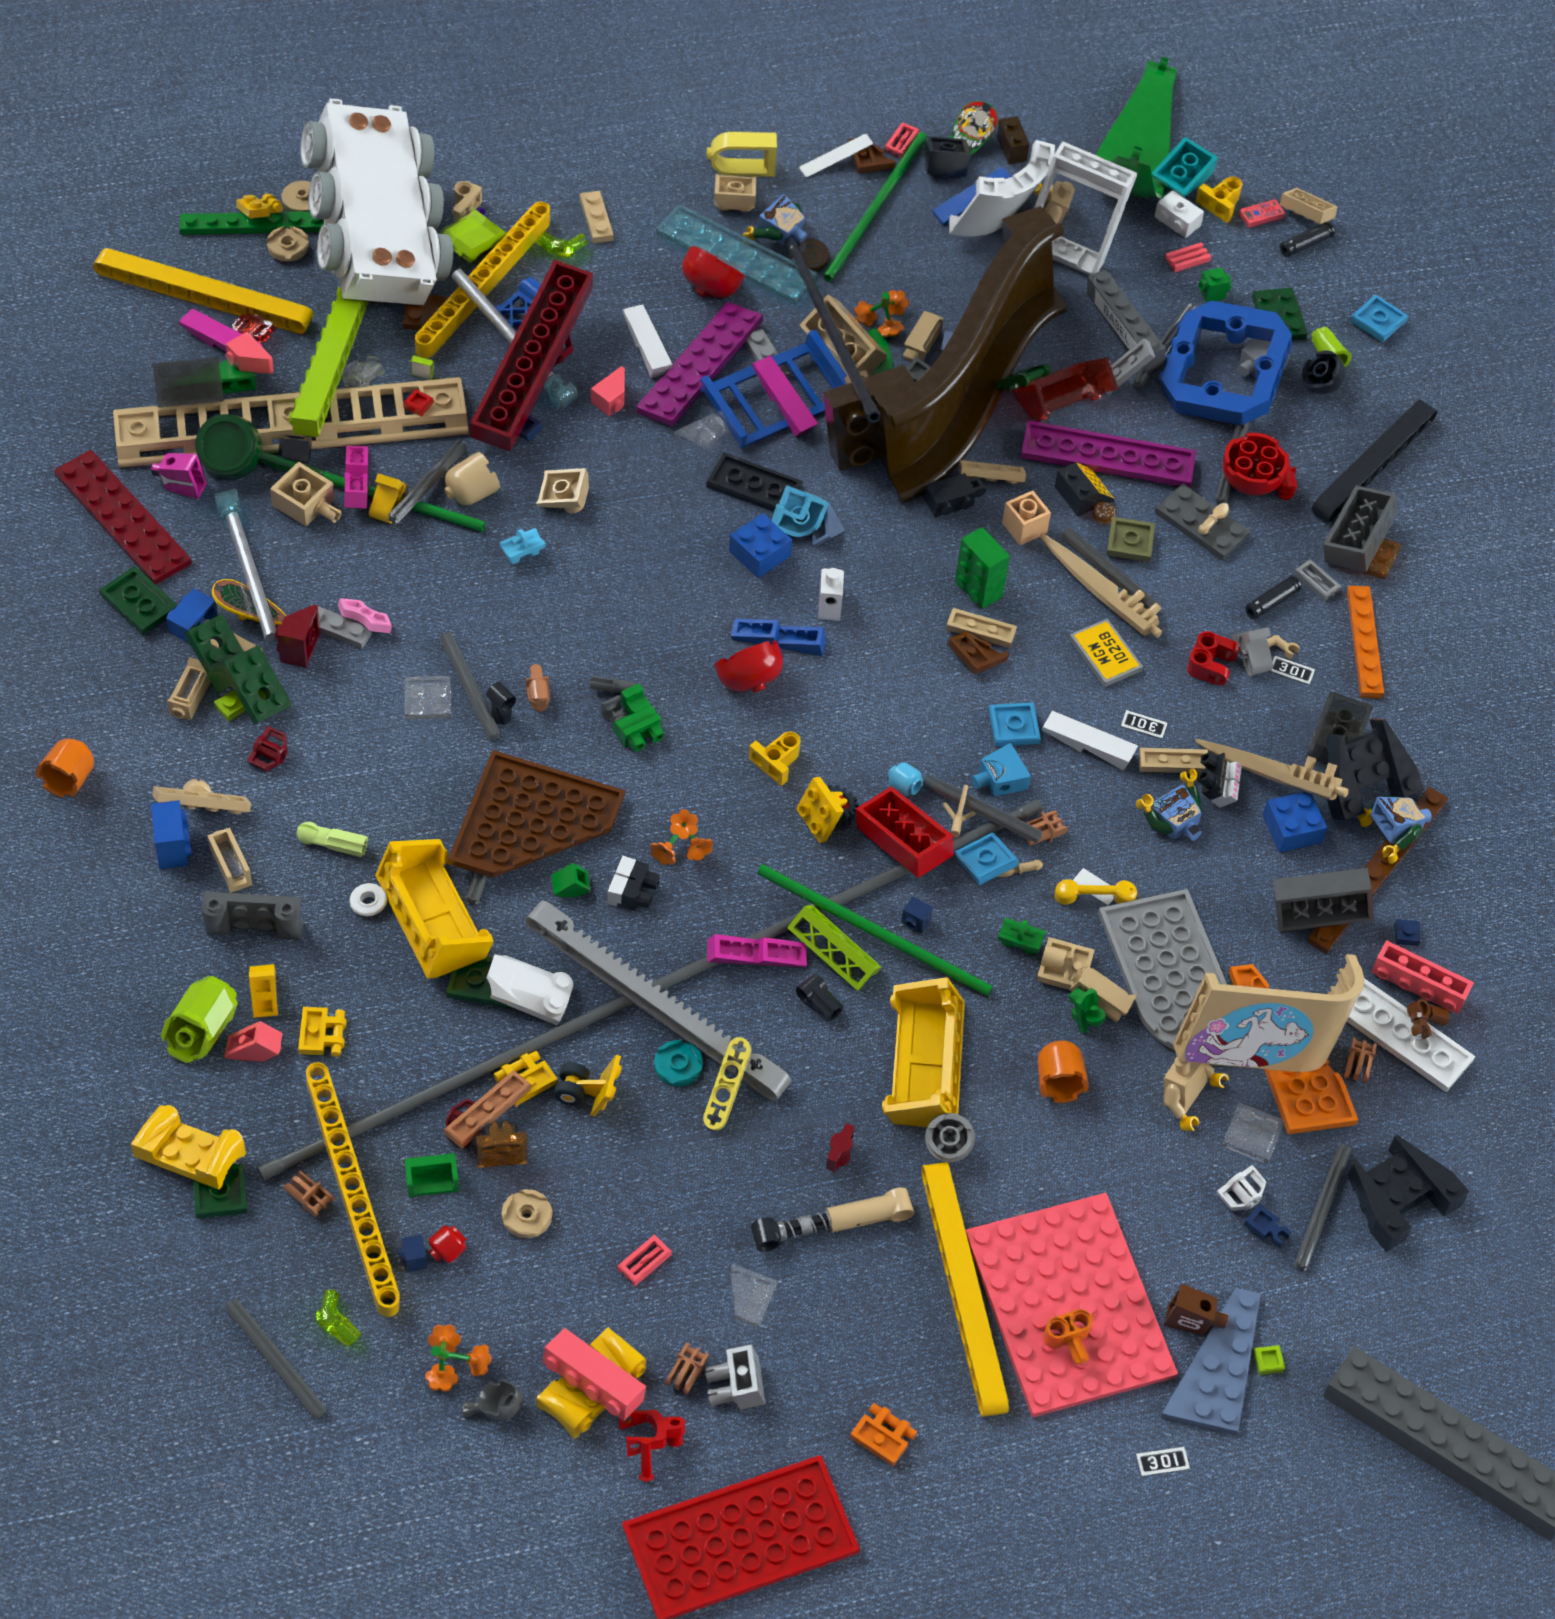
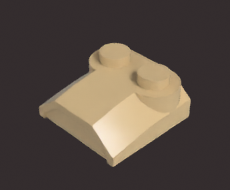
M716 174L714 205L720 210L736 209L742 212H748L755 207L756 177Z
M586 468L544 471L545 475L539 499L536 503L537 506L564 508L567 513L581 511L585 506L589 489Z

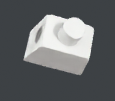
M836 568L821 570L818 619L840 621L843 597V570ZM833 597L834 604H828L826 599Z

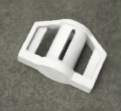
M1251 1165L1243 1172L1233 1176L1227 1184L1217 1190V1195L1231 1211L1250 1209L1262 1199L1266 1180ZM1250 1176L1261 1188L1260 1193L1254 1190L1246 1178ZM1233 1190L1244 1204H1237L1227 1192Z

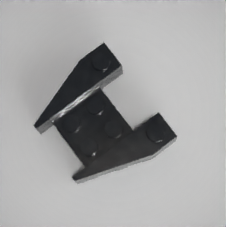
M1369 719L1373 732L1346 742L1343 735H1327L1329 763L1337 765L1334 777L1342 779L1341 787L1348 789L1346 797L1337 795L1334 800L1327 799L1332 819L1348 820L1365 813L1359 789L1384 779L1387 781L1392 797L1405 798L1424 790L1417 766L1386 719Z
M1398 1135L1394 1136L1388 1149L1392 1157L1367 1172L1357 1160H1354L1347 1174L1353 1191H1356L1359 1198V1206L1362 1213H1365L1370 1233L1386 1252L1404 1242L1412 1228L1402 1214L1428 1198L1444 1217L1462 1206L1469 1193V1190L1452 1171Z

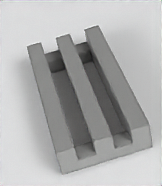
M1311 559L1295 569L1294 575L1324 602L1328 600L1329 596L1332 597L1335 592L1338 593L1341 590V586Z

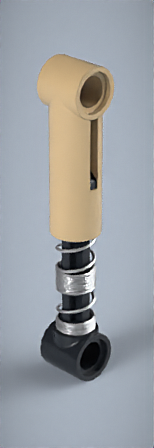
M895 1188L883 1196L826 1208L824 1214L817 1213L812 1217L810 1215L795 1218L794 1221L789 1222L785 1220L784 1223L782 1221L776 1222L773 1218L766 1217L754 1221L750 1227L757 1250L768 1252L778 1248L781 1245V1241H785L788 1237L792 1236L796 1238V1235L807 1236L813 1234L814 1231L817 1234V1231L823 1229L828 1231V1228L833 1233L887 1220L893 1222L905 1221L914 1215V1209L907 1189Z

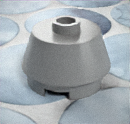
M954 1113L939 1115L927 1127L925 1134L926 1146L930 1153L941 1161L956 1162L962 1160L971 1152L974 1146V1129L970 1122L961 1115Z

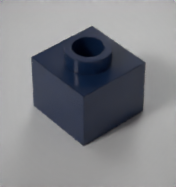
M912 897L903 909L901 922L907 928L922 933L931 921L933 907Z
M422 1234L401 1238L402 1248H398L400 1264L405 1263L407 1272L427 1269Z

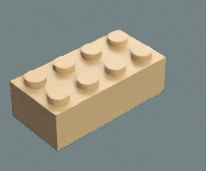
M827 295L823 300L858 372L866 370L869 376L888 355L840 301ZM815 308L800 326L807 334L816 329L847 374Z

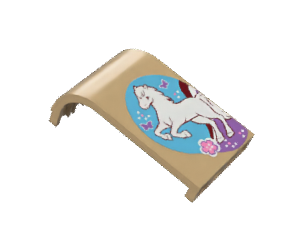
M1346 954L1347 964L1344 969H1339L1340 974L1336 975L1338 982L1336 986L1330 987L1331 991H1328V994L1219 984L1215 973H1206L1173 1043L1178 1060L1180 1062L1292 1072H1308L1320 1068L1326 1063L1364 987V975L1356 955Z

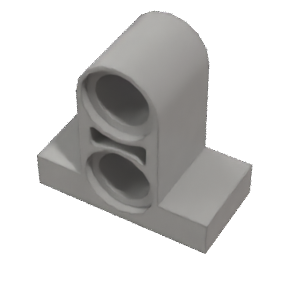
M1269 627L1232 635L1233 640L1240 645L1244 667L1249 676L1269 672L1273 669L1272 657L1267 637L1271 636Z

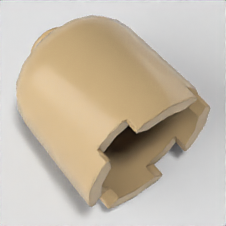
M477 452L447 471L445 475L447 487L444 488V491L450 500L454 499L460 505L468 506L499 490L500 483L495 472L490 473L486 466L489 462L482 453Z

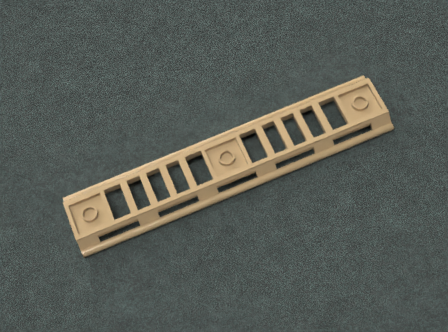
M461 378L338 388L330 405L332 422L323 424L319 437L312 441L311 450L343 447L346 445L353 446L467 435L469 431ZM417 389L434 398V404L422 417L417 414L405 415L402 393L413 392ZM300 392L116 409L113 411L119 468L147 466L154 463L161 464L165 455L140 457V452L184 448V453L180 454L197 455L195 449L197 435L186 436L184 414L198 413L201 428L207 421L206 412L220 410L221 414H228L229 409L242 408L243 418L251 422L250 407L268 406L270 428L257 429L262 440V452L268 454L279 453V444L272 445V439L284 438L286 434L305 436L293 434L292 425L289 424L290 412H294L295 399L300 396ZM394 394L397 416L383 417L380 395ZM372 396L375 418L361 419L359 397ZM351 398L354 420L340 421L337 399ZM158 416H177L178 437L160 438ZM446 423V428L403 432L402 427ZM381 429V434L345 438H338L337 435L340 432Z

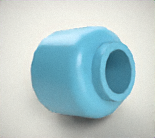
M906 762L892 766L888 772L889 787L892 786L905 797L915 795L922 787L921 772Z

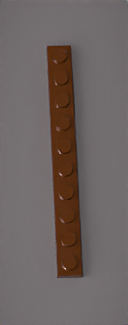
M1430 786L1416 802L1419 809H1429L1431 812V821L1424 824L1421 835L1449 799ZM1421 835L1403 851L1400 849L1397 852L1398 859L1393 864L1388 862L1389 855L1386 858L1383 857V848L1387 845H1395V843H1390L1386 839L1364 868H1368L1372 897ZM1351 923L1316 927L1308 937L1307 943L1327 955Z

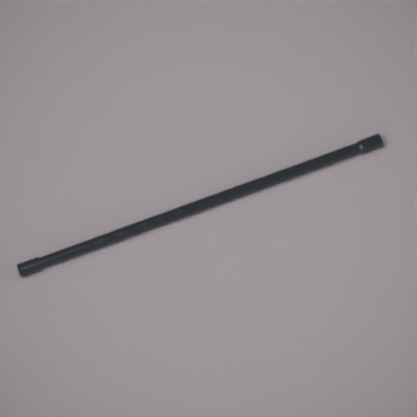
M789 236L785 238L784 246L800 274L863 405V410L868 420L875 423L881 418L880 412L872 401L800 253V248L795 238Z

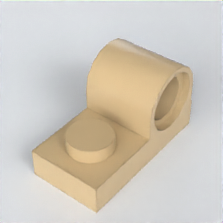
M461 181L455 185V206L452 210L454 222L467 216L473 208L477 209L482 202V187L467 181Z

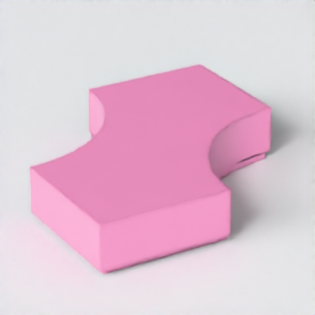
M339 599L338 607L342 617L362 623L368 631L391 633L392 625L387 614L370 609L360 600Z

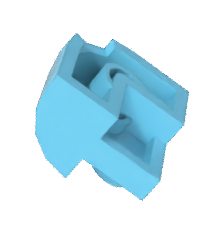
M786 485L779 505H776L772 522L783 532L791 536L802 537L809 535L815 530L817 531L821 525L829 502L808 492H803Z

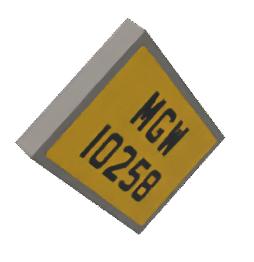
M1108 618L1074 632L1069 636L1071 643L1104 687L1137 674L1143 669L1142 664Z

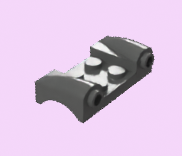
M204 892L201 909L205 933L230 935L231 927L239 929H276L278 938L302 939L304 920L301 917L302 899L301 897Z

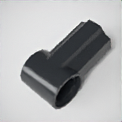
M496 682L489 687L486 696L491 701V715L495 723L506 725L511 722L512 707L517 699L502 682Z
M813 974L795 988L799 999L806 1005L811 1004L827 1021H833L843 1011V1005L828 991L825 981L818 974Z

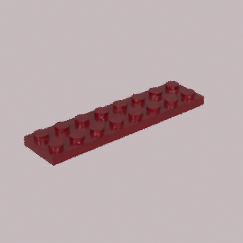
M91 449L54 469L55 476L155 585L192 564L190 556Z

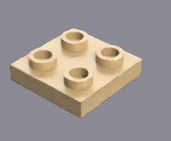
M1048 937L1036 981L1069 990L1074 982L1071 980L1073 974L1078 968L1083 969L1088 964H1091L1095 950Z

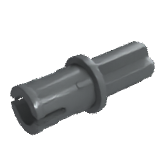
M592 676L590 681L591 689L611 692V695L614 693L621 694V691L636 685L635 681L618 680L616 677L611 679Z

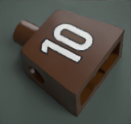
M1181 1284L1168 1304L1164 1326L1204 1335L1211 1325L1225 1329L1229 1315L1216 1311L1218 1304L1216 1297Z

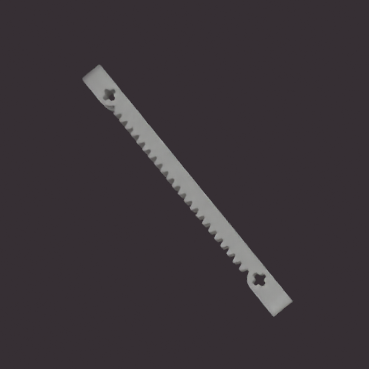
M541 901L525 918L527 925L534 932L722 1065L731 1039L730 1035L722 1037V1029L715 1032V1024L706 1026V1018L699 1021L700 1014L691 1015V1007L684 1010V1002L676 1004V997L668 998L667 990L660 993L661 986L652 987V979L645 982V974L637 976L636 968L629 971V963L621 965V957L614 960V952L606 954L607 947L604 946L599 949V942L591 943L590 935L583 938V930L573 931V921L550 903ZM734 1046V1050L737 1052L735 1059L730 1057L729 1060L741 1065L743 1061H739L738 1057L741 1052L745 1053L746 1049L744 1047L738 1049V1046ZM760 1054L750 1055L742 1081L772 1101H776L792 1082L790 1076L784 1070ZM736 1066L726 1068L735 1076L738 1075V1068Z

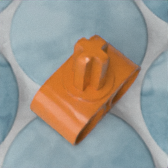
M1078 1309L1051 1318L1047 1322L1043 1334L1045 1344L1050 1348L1067 1346L1076 1365L1084 1364L1089 1360V1356L1081 1340L1089 1335L1093 1324L1092 1315L1086 1310ZM1074 1322L1083 1323L1085 1328L1077 1327ZM1050 1330H1058L1062 1335L1056 1336Z

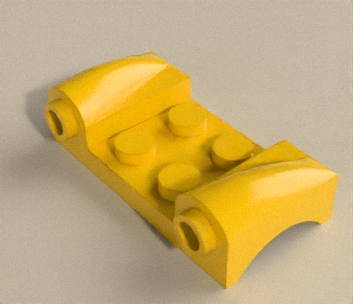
M171 1105L158 1106L131 1143L134 1157L216 1189L222 1187L224 1178L231 1165L237 1159L246 1155L244 1140L238 1131L234 1129L223 1130L221 1135L217 1137L181 1123L178 1111Z
M609 1327L590 1344L592 1348L636 1379L646 1370V1358ZM561 1377L557 1382L554 1380L536 1397V1406L557 1419L574 1439L581 1432H585L591 1426L593 1420L605 1409L597 1401L591 1400L578 1387L570 1385L564 1377Z

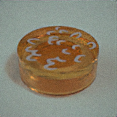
M1108 502L1097 503L1093 511L1094 519L1100 523H1110L1112 516L1115 517V507Z

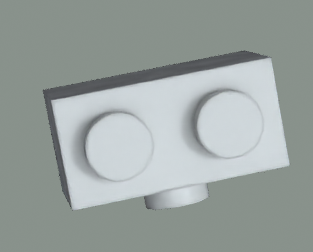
M1171 191L1157 202L1155 218L1185 238L1201 226L1204 215L1203 210L1175 191Z

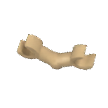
M1273 635L1267 639L1269 647L1276 645L1284 651V655L1288 659H1293L1294 655L1289 650L1299 653L1300 648L1296 643H1287L1278 635Z

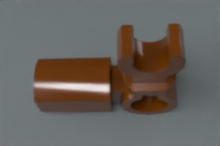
M1419 999L1407 1006V1013L1413 1023L1411 1028L1413 1036L1421 1034L1422 1039L1431 1036V1029L1427 1021L1440 1026H1445L1450 1021L1449 1010L1430 1005L1424 999Z

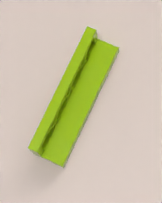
M812 904L804 906L787 927L857 991L865 985L871 976L876 975L882 968ZM802 918H805L810 923L811 933H802L796 927ZM816 935H824L827 938L828 949H820L816 945ZM833 951H842L845 954L846 964L838 965L834 961ZM851 967H859L866 973L859 983L852 977Z

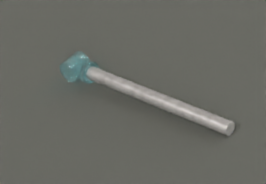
M462 269L454 271L452 274L453 280L511 344L516 334L514 328ZM551 371L543 388L549 392L552 404L557 409H562L578 400L579 394L571 381L563 382V378L559 373L553 374Z
M233 489L214 493L217 512L221 516L222 522L228 524L264 638L267 642H273L277 639L275 638L276 627L240 521L243 517V512L237 490Z

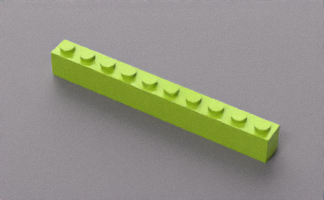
M341 287L337 289L336 301L333 300L331 314L327 315L326 328H322L321 341H318L316 344V354L311 357V367L306 370L305 383H301L300 396L295 399L294 412L291 411L289 415V424L292 425L293 434L319 437L369 303L368 300L343 298Z

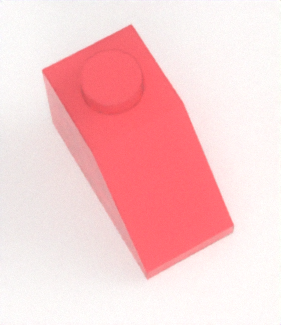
M248 332L226 343V359L240 371L266 374L274 372L272 357Z
M621 366L591 388V403L607 416L620 411L624 406V367Z
M261 1021L228 1035L224 1057L234 1060L266 1061L279 1055L282 1033Z

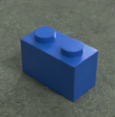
M193 588L188 595L186 594L182 597L178 606L168 613L166 617L168 632L188 642L184 635L186 631L204 623L207 619H213L218 614L215 600Z

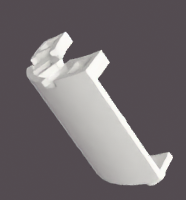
M1036 140L1033 144L1032 155L1028 165L1011 178H986L979 176L976 180V196L961 216H950L949 234L971 237L986 235L1003 227L1002 219L1017 214L1046 176L1054 156L1055 145Z

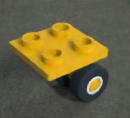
M615 1055L602 1072L600 1080H588L590 1072L582 1064L576 1062L564 1063L559 1073L562 1081L556 1084L554 1097L563 1104L578 1105L583 1101L584 1093L595 1098L590 1115L595 1117L600 1110L604 1111L608 1100L611 1101L614 1097L616 1087L613 1084L614 1080L618 1079L622 1066L619 1065L621 1056Z

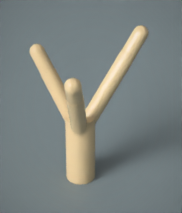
M968 785L963 787L956 815L946 802L943 804L953 819L951 828L953 837L960 835L962 822L976 814L971 811L962 816Z

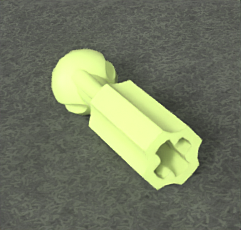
M313 822L300 824L296 832L297 838L303 844H316L327 847L330 850L359 857L364 856L368 843L367 836L334 828L320 827Z

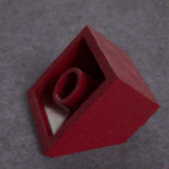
M313 604L285 616L282 624L277 626L275 638L278 639L277 652L280 655V662L307 668L321 633L318 605Z

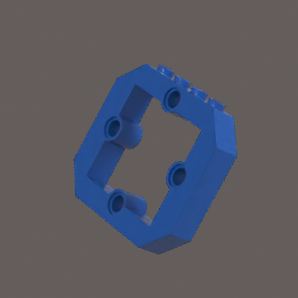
M1209 301L1186 312L1183 320L1178 323L1177 337L1172 339V351L1166 356L1165 370H1161L1159 375V383H1162V392L1177 413L1237 425H1244L1269 413L1292 347L1291 332L1276 312L1217 301ZM1202 329L1226 333L1227 340L1233 344L1242 343L1247 337L1271 342L1267 354L1258 357L1255 361V378L1257 383L1252 397L1224 392L1222 384L1217 381H1208L1202 387L1183 384L1188 368L1193 366L1195 362L1194 350Z

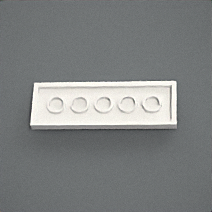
M1364 978V987L1346 1022L1447 1092L1473 1062L1475 1056L1429 1023L1428 1025L1431 1029L1430 1037L1422 1039L1421 1034L1413 1036L1411 1032L1413 1023L1407 1013V1008Z

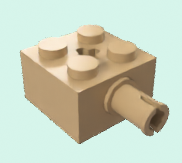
M300 462L270 488L272 506L304 526L311 523L319 514L333 523H336V519L339 520L342 512L330 505L334 500L333 482Z

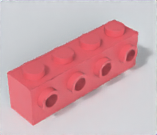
M1387 940L1371 971L1380 979L1388 980L1398 985L1401 989L1421 996L1422 999L1431 1001L1458 1015L1474 982Z
M566 1328L545 1346L543 1363L546 1367L564 1377L570 1385L578 1387L591 1400L603 1405L612 1415L618 1416L625 1421L644 1401L646 1385Z

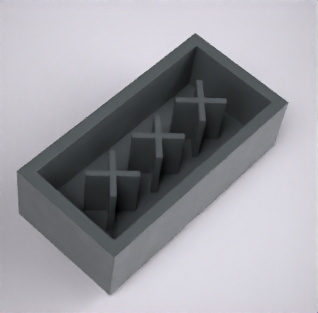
M1356 485L1323 544L1325 563L1366 572L1398 514L1397 494Z
M1368 868L1273 880L1275 911L1279 932L1374 920L1372 888Z

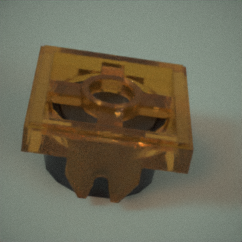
M505 1120L491 1122L482 1128V1136H476L478 1168L528 1163L527 1132H519V1127L514 1122Z

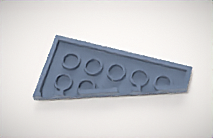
M1235 1288L1222 1310V1313L1229 1315L1225 1329L1212 1327L1160 1418L1228 1434H1238L1261 1293Z

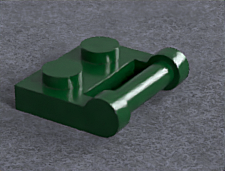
M1041 364L1015 372L995 383L998 390L1006 388L1007 391H1010L1019 386L1025 387L1039 377L1044 378L1050 375L1051 370L1047 364Z

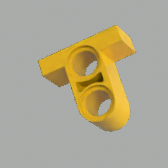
M1228 177L1213 189L1202 184L1198 188L1196 203L1227 223L1232 219L1234 204L1239 200L1242 181L1237 177Z
M378 473L375 480L378 485L370 506L369 517L392 524L393 522L388 520V514L401 501L403 494H407L409 486L398 479Z
M785 732L766 748L755 741L749 746L748 759L782 786L788 781L789 768L787 766L799 756L800 737L795 732Z
M274 964L249 966L253 1017L278 1016Z

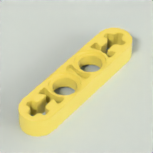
M742 1037L734 1038L729 1043L704 1113L703 1120L705 1125L714 1131L721 1130L727 1123L751 1055V1045ZM740 1043H743L746 1051L739 1054L738 1060L743 1061L740 1065L735 1061L729 1060V1058L735 1059L737 1052L734 1050V1046H739ZM729 1066H736L738 1068V1075L734 1079H728L725 1076V1070ZM721 1089H727L730 1092V1098L726 1102H719L717 1100V1093ZM713 1104L726 1107L725 1112L721 1109L719 1111L718 1117L721 1118V1122H716L715 1125H712L709 1117L710 1115L714 1116L717 1111L716 1107H712Z

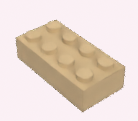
M1299 188L1282 193L1280 205L1285 209L1305 216L1306 219H1311L1317 224L1334 219L1338 206Z

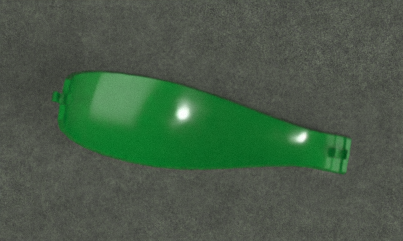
M1163 56L1160 63L1150 60L1147 62L1139 84L1095 154L1098 157L1136 172L1137 176L1130 195L1141 198H1161L1166 188V185L1154 179L1152 172L1170 153L1172 97L1177 69L1167 66L1169 58Z

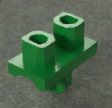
M1005 918L997 940L1002 941L1004 946H1016L1022 948L1025 953L1034 955L1035 953L1038 954L1046 931L1029 926L1027 920H1023L1020 923Z
M1091 987L1085 992L1077 988L1070 993L1069 1001L1075 1005L1071 1016L1077 1021L1078 1031L1084 1034L1090 1025L1098 1027L1105 1021L1106 1013L1103 1008L1098 1006L1097 991Z

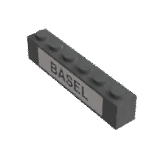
M1107 270L1089 275L1087 277L1088 297L1127 349H1132L1143 339L1150 342L1155 358L1142 367L1144 372L1147 373L1164 367L1166 348Z

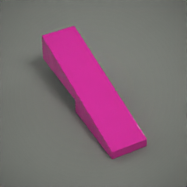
M191 309L179 321L180 326L212 348L216 345L226 353V343L242 335L194 309Z
M771 355L752 364L771 402L776 401L795 437L813 429L818 424Z
M346 445L344 507L367 508L368 447Z
M715 934L707 939V962L806 967L807 946L803 942L764 937L757 940Z

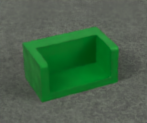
M455 1153L405 1159L408 1197L459 1192Z

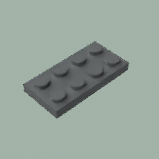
M1184 484L1160 503L1155 510L1157 515L1222 561L1250 536L1251 532L1227 515L1224 518L1217 519V523L1208 530V533L1201 535L1198 532V528L1207 520L1209 515L1213 514L1215 506Z

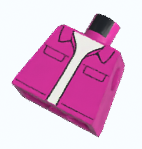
M168 453L161 464L154 463L152 465V476L161 477L164 487L168 491L199 499L207 485L196 454Z

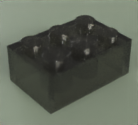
M218 356L152 362L158 408L224 401Z
M1330 691L1310 742L1306 758L1307 756L1316 758V761L1328 765L1327 735H1343L1345 742L1362 736L1373 706Z

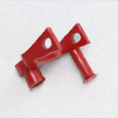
M634 1410L628 1416L631 1417L630 1420L623 1421L619 1418V1429L645 1422L650 1423L655 1428L657 1434L653 1438L626 1437L627 1457L641 1454V1474L638 1478L641 1481L648 1482L654 1479V1475L651 1473V1450L662 1449L666 1444L671 1447L683 1445L685 1420L678 1416L663 1418L656 1410ZM633 1444H639L636 1448L630 1447Z

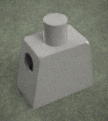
M1253 339L1243 348L1239 360L1240 365L1237 368L1241 376L1245 377L1248 374H1252L1255 377V361L1258 357L1267 354L1271 342ZM1290 354L1288 355L1284 370L1287 368Z

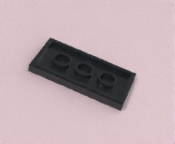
M723 452L706 482L707 488L772 512L775 511L776 505H779L786 485L801 490L803 486L802 480Z

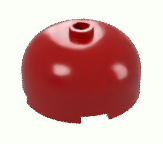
M690 246L682 262V272L685 279L696 288L694 291L703 297L706 295L719 299L730 297L736 293L745 278L733 266L727 265L716 256L696 246Z
M1246 433L1243 437L1233 438L1226 446L1222 461L1223 474L1227 482L1240 493L1250 496L1265 495L1277 489L1285 479L1289 466L1288 453H1285L1278 445L1279 441L1268 435ZM1275 468H1280L1279 473L1275 475Z
M777 640L773 641L771 645L767 641L738 651L730 656V659L726 660V658H723L713 664L720 682L727 689L734 692L752 690L753 693L765 690V685L779 676L783 668V655Z

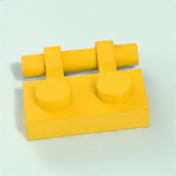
M264 194L262 199H258L254 195H245L243 199H236L237 208L249 218L270 216V213H280L283 211L282 203L272 194Z
M303 1007L298 1047L299 1054L324 1055V1047H331V1055L339 1057L345 1042L343 1038V1030L346 1029L347 1023L345 1011L336 1010L335 1017L328 1016V1008ZM326 1028H333V1036L326 1035Z
M537 1051L523 1054L519 1057L518 1061L510 1065L508 1063L503 1065L501 1070L493 1074L495 1080L500 1082L513 1070L518 1072L523 1068L527 1069L519 1075L531 1084V1090L514 1104L515 1107L558 1083V1078L545 1060L537 1065L534 1063L541 1059Z

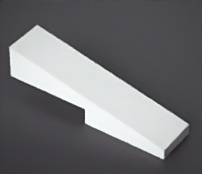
M638 305L623 309L629 330L636 347L639 346L650 377L664 375L668 369L672 368V363L644 306Z
M1054 711L1050 713L1041 729L1077 751L1081 752L1084 748L1123 771L1138 745Z

